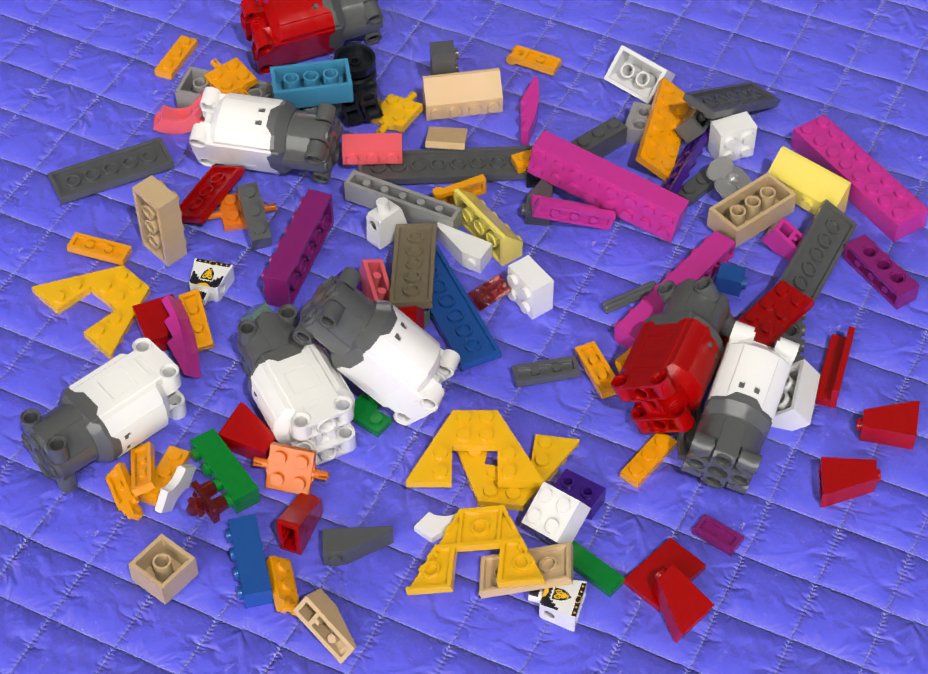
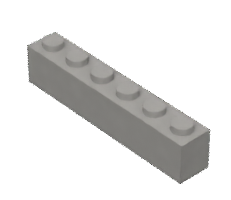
M353 170L344 182L345 200L374 209L377 207L376 200L385 197L402 209L405 219L409 223L440 222L457 230L462 226V208L356 170Z

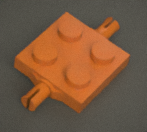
M237 193L227 194L220 202L219 210L213 211L208 217V220L221 218L224 232L246 229ZM263 203L265 212L277 211L276 203Z
M276 442L270 445L268 459L255 456L253 460V466L266 468V488L295 494L304 493L310 495L314 480L328 481L330 472L317 470L315 462L317 451Z

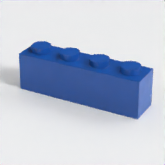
M256 514L228 519L229 529H225L227 542H232L233 547L229 548L231 562L236 561L237 566L233 567L235 581L240 580L241 586H237L239 600H244L246 609L274 603Z

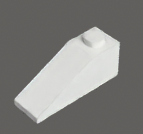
M438 222L437 240L463 267L481 273L492 258V243Z

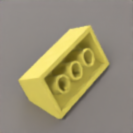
M784 146L780 148L768 172L797 194L795 203L797 206L815 215L821 203L827 199L843 213L846 211L851 182Z
M459 188L454 189V205L462 208V226L471 235L492 243V257L501 266L521 257L523 241L520 236H516L510 230V227L503 223L497 214L491 211L485 202L480 200L475 194Z

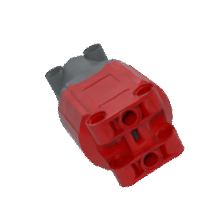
M242 0L240 2L241 26L246 39L252 41L253 58L260 74L269 73L270 67L288 65L335 52L343 47L345 40L364 36L367 44H375L382 39L380 28H383V14L378 5V0Z
M703 277L698 281L685 279L683 282L678 283V285L669 280L658 286L657 293L663 301L664 307L660 314H654L645 320L620 374L616 375L611 381V386L621 401L635 402L631 411V419L642 434L687 432L696 423L691 413L699 408L724 352V345L720 335L722 337H730L736 322L730 312L729 299L718 291L711 277Z

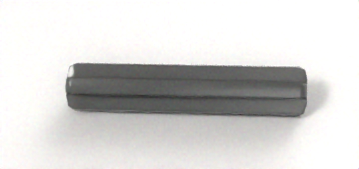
M650 281L602 302V310L608 314L642 299L653 291L656 282Z

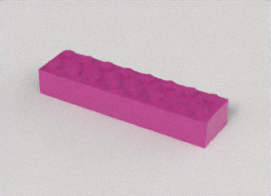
M825 114L793 129L791 147L799 155L851 182L848 200L893 242L925 226L928 208Z
M546 130L542 132L533 144L528 173L601 209L615 211L617 217L670 243L680 230L689 200Z

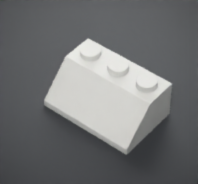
M621 45L604 79L651 105L659 81L664 77L672 82L676 74L634 50Z
M805 359L792 364L771 427L794 431L810 425L820 374Z

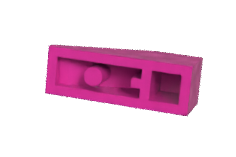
M783 217L769 228L761 240L776 254L790 259L803 234Z

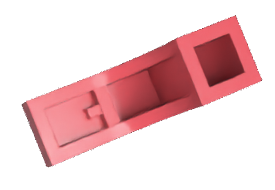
M203 91L190 106L185 108H172L163 104L154 116L153 130L166 134H184L191 132L194 124L204 122L205 117H203L200 107Z

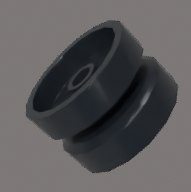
M349 44L335 52L334 60L348 58L352 84H362L369 79L376 80V57L370 47L362 44Z

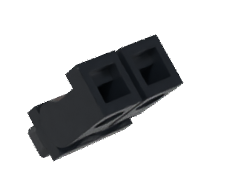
M369 79L362 84H353L354 102L342 103V113L347 125L350 126L364 122L365 117L368 121L384 116L381 105L382 94L377 81Z

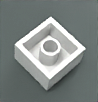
M747 111L713 120L710 124L707 150L713 159L726 156L734 161L752 156L755 147L757 125Z
M529 255L508 265L507 295L511 301H515L524 314H527L533 320L553 309L554 280Z
M543 482L521 523L558 544L573 542L591 508L572 496Z

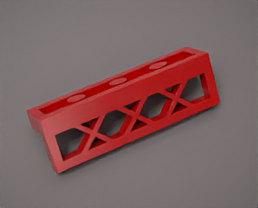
M849 326L846 337L835 334L831 335L818 384L815 404L836 408L855 327Z

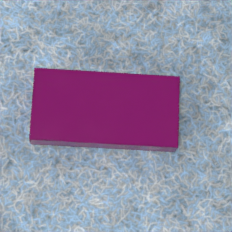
M706 514L703 515L692 529L693 535L730 556L734 554L744 541L743 535Z

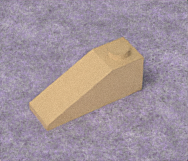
M321 588L306 595L293 610L297 617L340 664L344 663L357 648L337 605Z

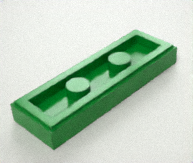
M573 540V570L607 596L611 597L624 584L625 577Z

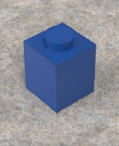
M721 262L715 284L718 291L739 297L741 289H746L748 277H745L746 268Z

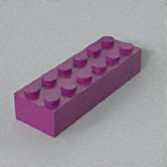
M308 189L305 197L302 196L298 210H295L293 213L292 222L286 226L283 239L279 240L275 254L271 255L267 269H264L261 279L264 281L263 294L266 296V303L268 305L276 307L286 304L293 305L334 224L332 194Z

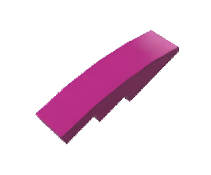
M534 76L520 100L521 144L527 146L534 134L538 119L539 83L536 76Z
M166 295L161 301L170 316L164 322L172 335L167 344L184 375L199 379L201 377L199 353L189 316L180 299Z

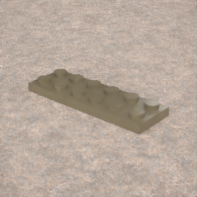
M437 223L396 224L389 302L395 307L418 306L422 309L433 308Z

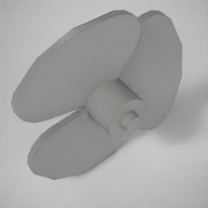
M726 156L714 159L709 163L706 170L707 177L715 181L714 187L724 199L752 182L743 169L734 166L733 161Z

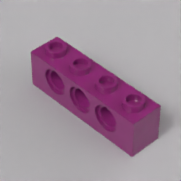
M863 234L845 243L842 258L896 310L916 300L919 289L917 282L901 266H898L887 253H884L873 240Z

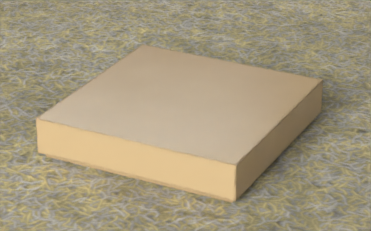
M429 127L425 147L465 150L468 129Z

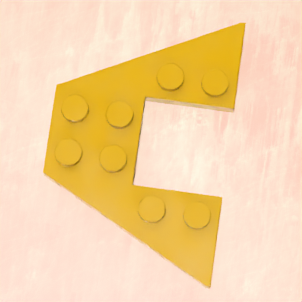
M124 265L31 287L33 294L58 315L90 293H93L112 309V313L83 332L84 338L109 359L114 358L113 354L118 345L122 344L123 336L128 333L134 323L132 306L143 303L151 293L150 287Z
M453 410L406 479V487H452V451H498V488H540L544 480L498 410Z
M535 434L531 462L544 482H549L558 472V468L565 464L568 456L575 448H579L580 439ZM456 451L478 506L504 505L507 510L524 511L529 505L530 500L535 498L540 489L498 488V466L486 464L488 451Z
M504 505L459 509L454 516L453 522L445 529L444 537L439 544L434 545L427 556L426 562L419 567V574L410 587L407 586L405 588L407 595L453 592L457 553L500 549L497 585L499 588L545 585L546 582Z

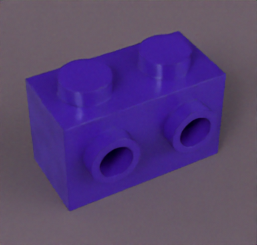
M568 469L564 470L553 485V487L590 507L591 510L586 517L589 520H592L605 502V487Z

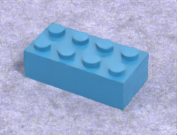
M348 58L270 67L274 99L287 100L293 103L296 108L319 106L320 103L338 104L354 102Z

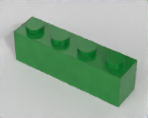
M214 428L190 440L191 450H189L193 461L200 463L204 476L211 478L215 491L222 493L223 500L228 508L232 507L236 514L260 502L259 488Z

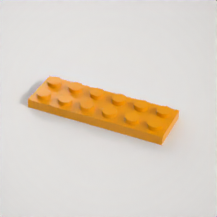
M663 77L658 83L635 160L666 182L674 168L682 140L675 128L690 107L687 102L682 100L685 92Z

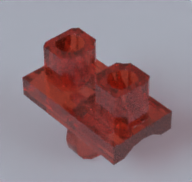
M499 273L471 290L468 295L474 300L481 311L510 293L512 289Z
M197 480L190 483L194 492L192 494L193 497L187 500L189 503L187 506L189 515H199V517H202L206 513L214 524L220 521L219 514L228 509L227 501L223 495L213 500L210 498L217 494L216 488L210 480L201 485Z

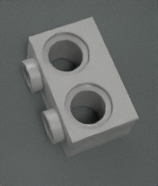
M633 102L625 123L627 126L626 142L640 145L652 105Z

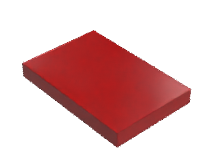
M670 537L624 578V585L659 612L661 609L651 588L656 581L654 576L663 567L667 570L674 564L692 582L705 570L706 564Z

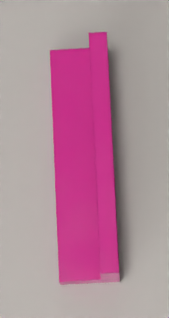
M535 194L531 196L532 217L609 230L616 219L615 211L601 209L595 205Z

